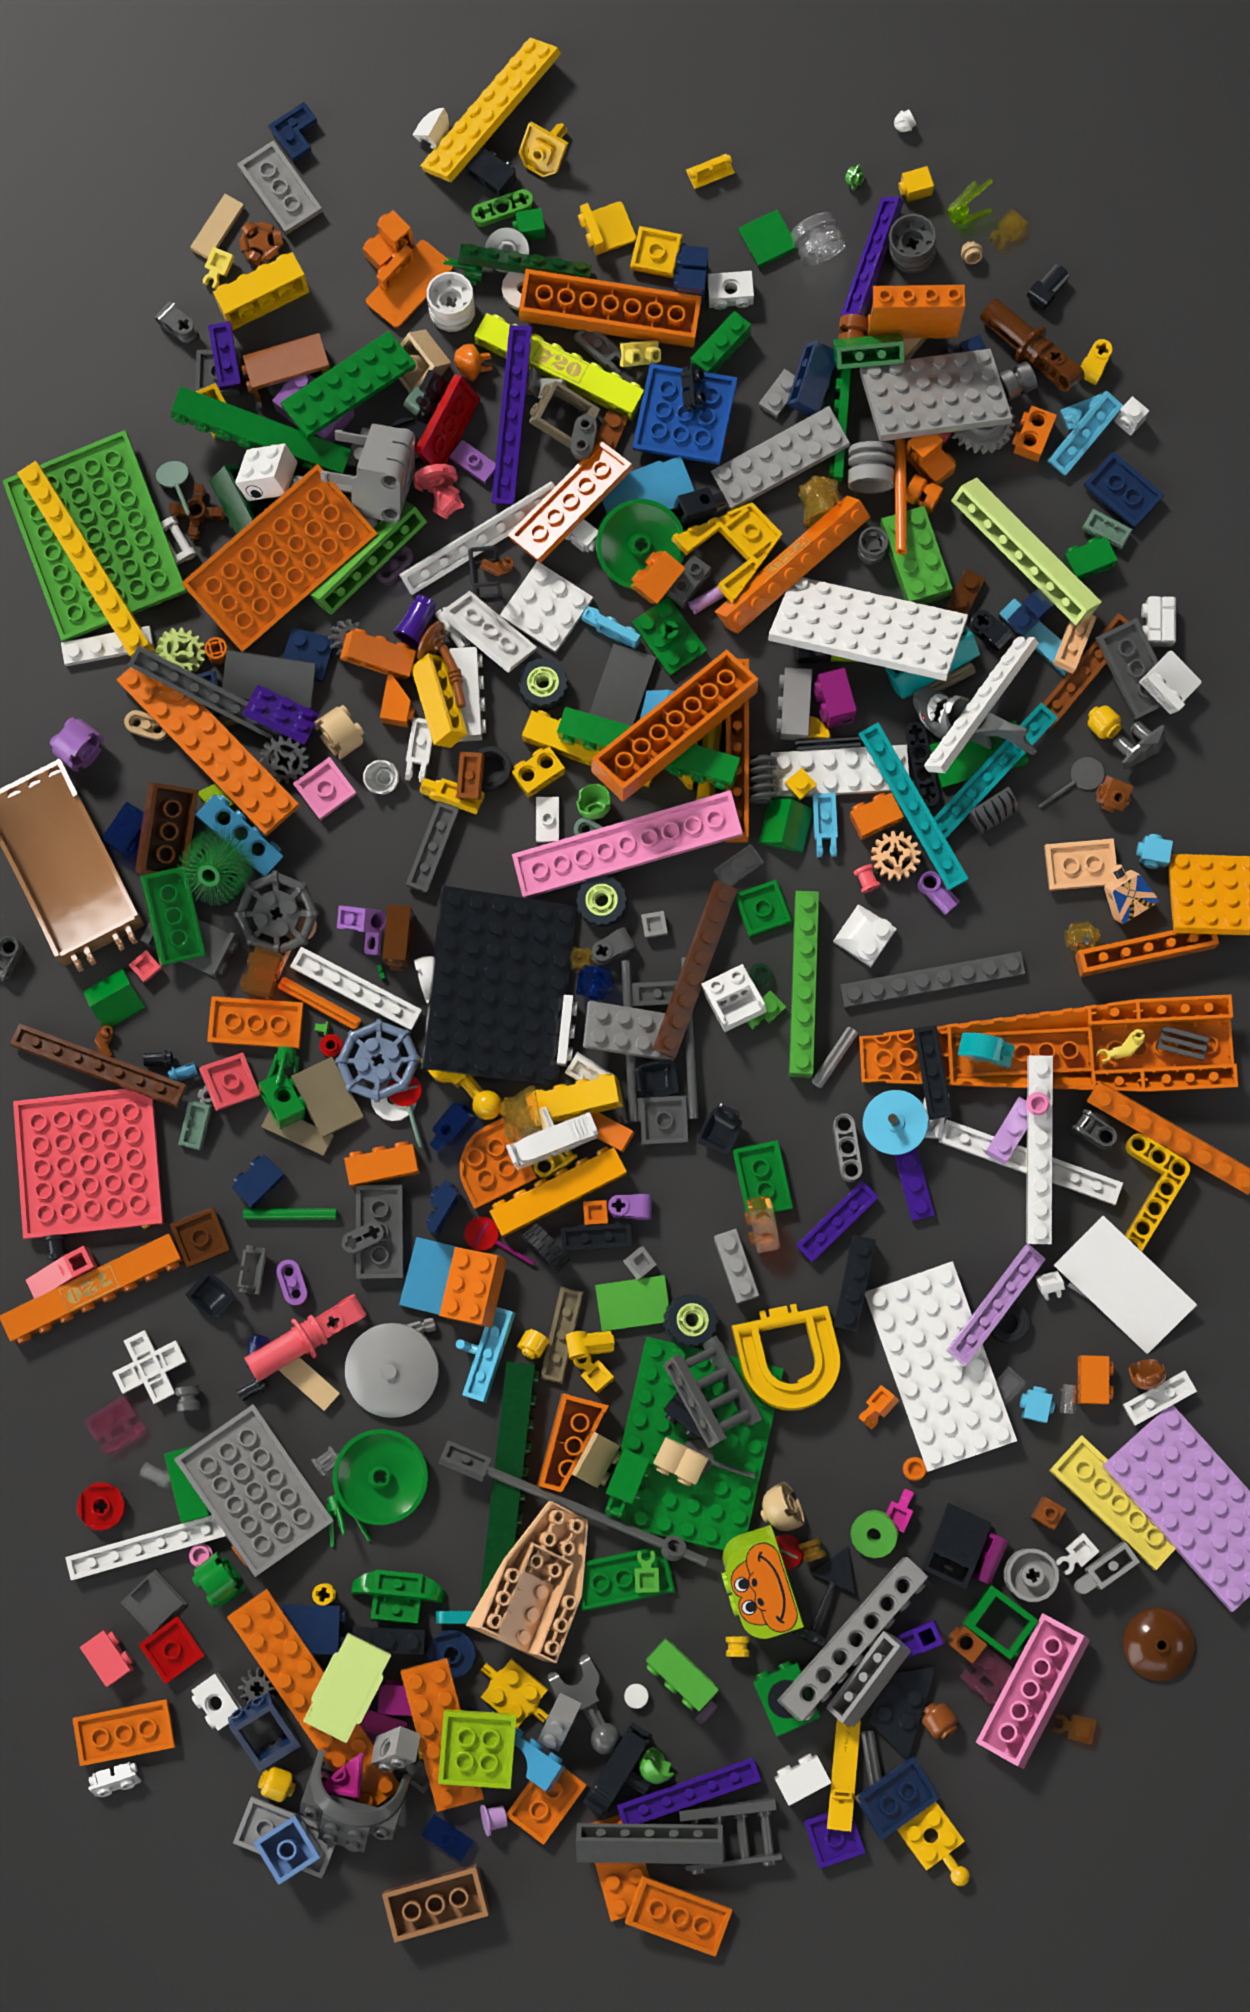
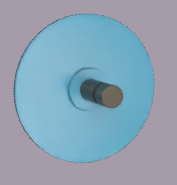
M890 1090L876 1096L868 1104L863 1116V1130L870 1144L877 1150L890 1155L905 1154L915 1149L924 1139L928 1129V1116L923 1104L914 1095L901 1090Z

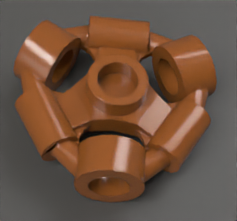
M249 221L241 228L242 237L239 238L241 253H244L246 260L253 265H260L261 262L266 260L269 262L279 254L278 250L280 247L284 246L281 231L276 230L272 224L260 221V223ZM257 230H259V233L255 237L249 239V237L253 236L257 232ZM270 234H273L275 246H270L268 243V236ZM251 249H256V250H258V251H262V252H263V255H261V254L258 253V252L250 251V250H251Z

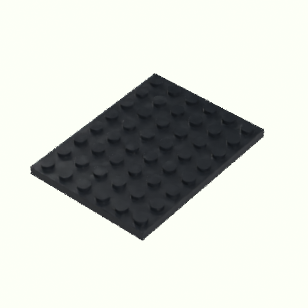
M444 885L441 887L421 1069L548 1087L558 1085L560 1065H557L563 999L564 995L568 994L577 906Z

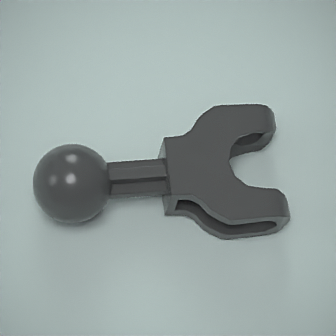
M584 1654L580 1657L583 1677L577 1685L571 1686L566 1684L557 1672L549 1673L548 1680L557 1698L562 1693L582 1703L578 1712L584 1711L593 1729L590 1737L591 1745L598 1753L608 1755L615 1751L621 1741V1735L614 1725L605 1723L596 1705V1702L600 1701L597 1695L600 1673L588 1654Z

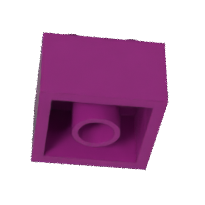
M845 668L818 674L813 692L816 702L820 701L821 710H819L821 722L826 723L828 729L854 723L857 710Z

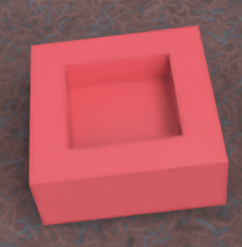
M147 950L129 964L144 983L162 969Z

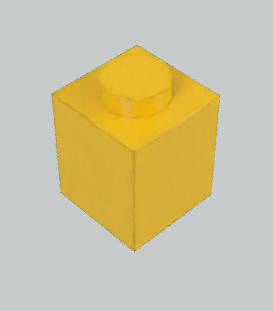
M928 166L902 173L901 182L898 183L901 196L905 195L907 203L932 196L934 184Z

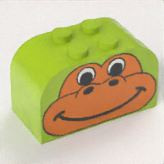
M771 1525L732 1538L723 1551L725 1572L721 1574L727 1594L732 1592V1595H729L734 1616H740L744 1629L754 1637L767 1639L803 1628L804 1626Z

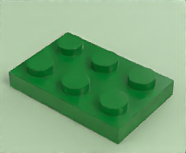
M778 1140L732 1150L747 1219L793 1209Z

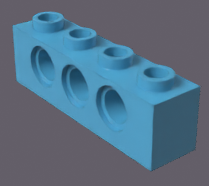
M215 794L212 795L195 816L209 829L211 828L215 834L217 831L218 834L220 832V839L221 830L223 829L224 842L225 838L228 839V834L231 836V841L235 830L238 827L244 828L246 838L237 844V847L242 843L244 844L242 847L244 849L240 850L244 854L238 853V855L255 857L242 858H245L246 862L255 861L250 862L249 865L255 863L252 867L262 876H266L283 857L279 853L282 849L273 841L268 843L263 838L264 834L255 825L253 827L249 826L245 822L248 818L239 810L234 812L228 806L231 803L221 794L218 797ZM220 812H225L229 815V822L226 825H221L217 820ZM255 843H260L263 846V853L260 856L251 854L252 851L250 850H252V846Z

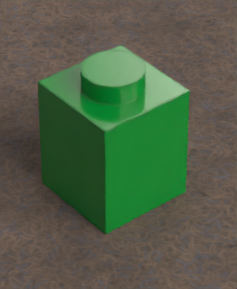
M541 208L515 212L516 221H512L513 229L522 233L527 241L546 238Z

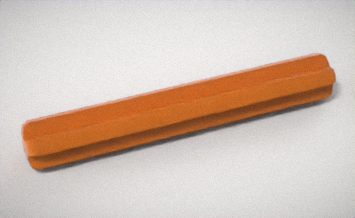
M283 977L279 982L278 988L281 991L353 1030L359 1027L361 1018L286 977Z

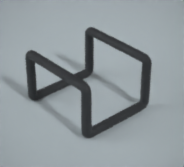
M495 545L472 547L468 550L471 585L473 586L474 595L480 600L501 598L503 596L499 581L477 583L475 565L481 564L483 560H473V552L493 550L495 558L487 560L493 563L499 561L498 548ZM497 586L498 594L478 596L479 587Z

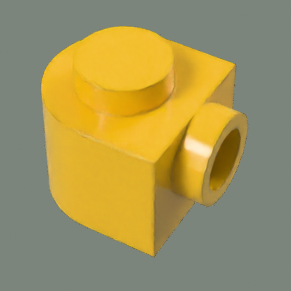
M530 1329L525 1331L517 1347L522 1350L521 1353L527 1358L538 1359L547 1347L549 1339L540 1332Z

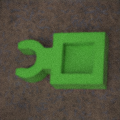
M641 1551L637 1553V1559L641 1564V1568H635L636 1593L659 1592V1568H652L651 1565L655 1560L654 1551H651V1558L648 1561L642 1559Z

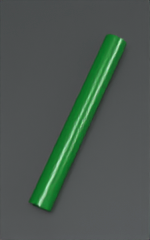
M337 1208L244 1209L243 1220H337Z

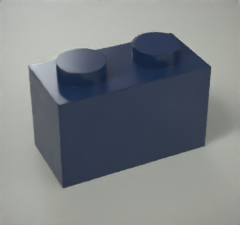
M265 1154L262 1157L257 1156L249 1164L251 1168L245 1174L243 1172L238 1174L233 1180L234 1185L231 1187L253 1209L286 1177Z

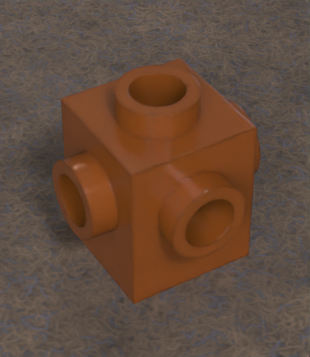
M1106 776L1103 784H1100L1097 789L1096 801L1103 804L1102 809L1112 813L1115 812V809L1123 811L1131 801L1130 793L1133 786Z

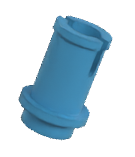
M194 1062L176 1069L172 1067V1070L168 1071L170 1079L178 1082L199 1075Z

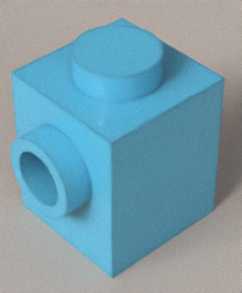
M1157 834L1145 836L1143 841L1138 842L1136 855L1140 856L1138 863H1142L1144 867L1157 869L1158 867L1166 868L1170 862L1173 841L1165 840L1163 836Z
M1034 1386L1033 1390L1029 1389L1026 1391V1394L1022 1393L1020 1407L1023 1408L1021 1418L1047 1423L1048 1416L1053 1414L1055 1401L1052 1400L1053 1395L1047 1393L1048 1389Z

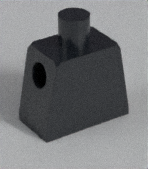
M706 487L677 496L672 512L676 515L685 531L688 528L712 519L717 508L726 505V499L722 492L713 495L710 488Z

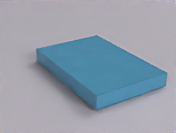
M416 1237L399 1303L400 1306L437 1315L440 1314L456 1246Z

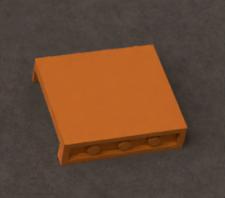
M965 285L873 286L871 314H868V336L900 333L903 339L957 338L965 309Z

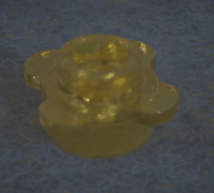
M572 947L570 969L582 968L584 971L590 969L589 957L592 955L589 948L577 949V947Z

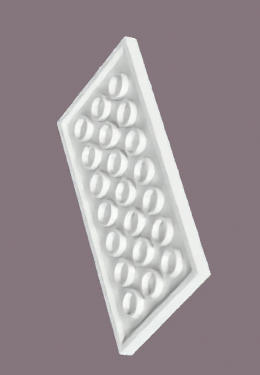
M802 577L786 591L770 629L768 640L946 681L967 622L968 614Z
M953 1261L865 1292V1297L927 1472L1017 1441L983 1344L965 1366L946 1351L972 1316Z

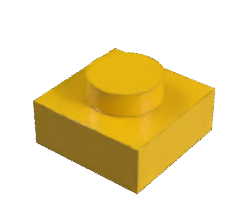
M801 768L785 782V786L800 801L817 786V783Z

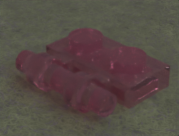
M125 1395L120 1396L84 1420L95 1441L103 1437L107 1440V1443L101 1446V1450L105 1455L112 1450L116 1451L121 1448L120 1445L130 1438L132 1440L139 1436L138 1433L145 1429L141 1421L135 1425H132L129 1421L137 1414ZM123 1425L125 1431L114 1437L112 1431Z
M986 1646L973 1664L970 1663L976 1669V1672L971 1675L965 1670L960 1678L967 1683L966 1686L969 1689H974L982 1695L986 1703H991L995 1706L999 1698L997 1693L1005 1687L1013 1668ZM983 1675L993 1683L990 1689L980 1682Z

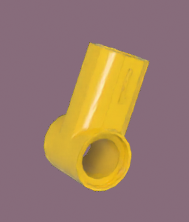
M576 1331L566 1334L569 1359H582L592 1354L611 1353L614 1351L615 1342L611 1331L587 1334L585 1331Z

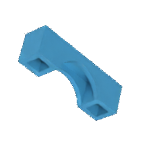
M515 1727L514 1745L526 1757V1778L543 1790L550 1792L566 1768L561 1764L563 1759L553 1752H550L548 1755L541 1750L542 1744L533 1738L528 1741L522 1736L524 1732Z

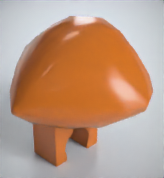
M464 344L455 351L454 362L456 368L471 382L476 380L480 372L492 370L491 364H482L486 359H491V355L489 353L480 354L474 344Z

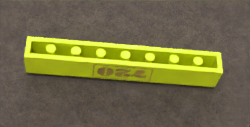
M486 313L474 335L475 343L506 359L510 324L506 323L498 315L494 314L492 316ZM532 334L529 370H531V367H534L544 378L565 379L566 387L573 392L607 409L629 416V420H633L642 404L644 390L639 384L635 382L629 383L623 380L619 374L614 372L608 373L600 365L593 362L590 364L584 361L580 355L565 352L558 344L552 343L551 345L545 342L541 336Z

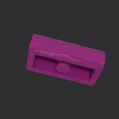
M988 1532L971 1577L991 1585L1009 1541Z

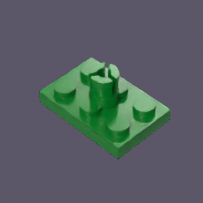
M669 597L632 621V626L640 634V637L669 677H672L707 653L705 646Z

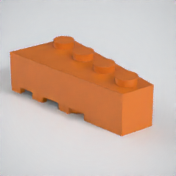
M564 1393L561 1394L537 1486L558 1492L563 1491L593 1433L608 1409V1405Z

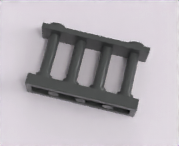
M717 1336L702 1344L705 1349L704 1351L686 1360L683 1359L681 1354H678L663 1364L708 1448L726 1439L724 1431L744 1421L746 1426L750 1427L762 1420L757 1406L751 1400L730 1362L723 1344L719 1342ZM710 1358L716 1371L695 1381L689 1368ZM721 1379L728 1392L707 1402L701 1389ZM733 1400L739 1413L718 1423L712 1411Z
M775 1798L680 1809V1821H685L688 1825H698L700 1819L709 1818L712 1825H722L724 1816L733 1815V1819H736L740 1848V1857L726 1858L723 1836V1864H686V1871H691V1874H703L709 1868L763 1862V1866L778 1864L777 1860H782V1853H774L770 1823L771 1811L776 1810ZM757 1812V1816H760L764 1854L750 1856L746 1818L748 1817L747 1813Z

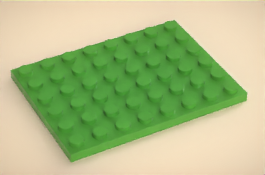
M126 430L40 465L132 614L188 592L181 584L183 582L182 575ZM17 474L2 480L61 641L67 642L109 625L110 623L19 475Z

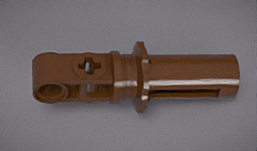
M998 298L992 300L984 308L980 315V320L1017 350L1015 360L1018 363L1027 359L1033 368H1037L1064 392L1069 391L1084 379L1085 374L1082 367L1066 356L1051 340L1045 338L1046 328L1041 326L1034 330Z

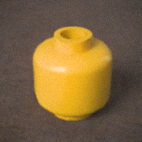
M1109 706L1094 707L1089 712L1087 726L1100 739H1111L1121 730V718Z
M273 1766L269 1770L265 1769L263 1771L258 1788L261 1789L262 1796L282 1802L287 1796H292L296 1784L292 1782V1773Z

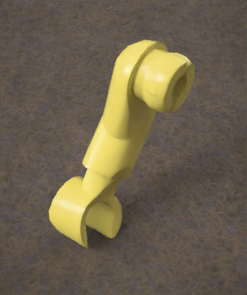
M1140 1029L1134 1030L1122 1046L1112 1048L1110 1051L1100 1049L1096 1056L1104 1054L1107 1059L1101 1060L1100 1063L1104 1065L1111 1058L1119 1059L1133 1055L1144 1042V1032Z

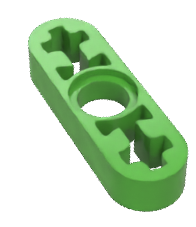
M521 189L477 204L472 209L473 222L479 227H485L516 216L515 212L531 210L533 207V196L528 190ZM524 197L527 204L523 205L520 202V198ZM512 200H513V202H514V204H515V208H514V209H512V203H511ZM499 204H507L509 209L505 213H500L496 210ZM491 207L493 208L494 216H492L490 212ZM479 212H483V214H485L484 219H481V217L479 216Z

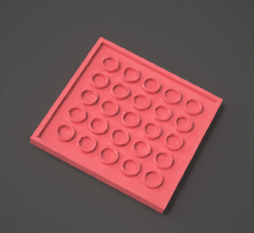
M117 1089L13 1101L23 1239L164 1224L154 1099L128 1089Z

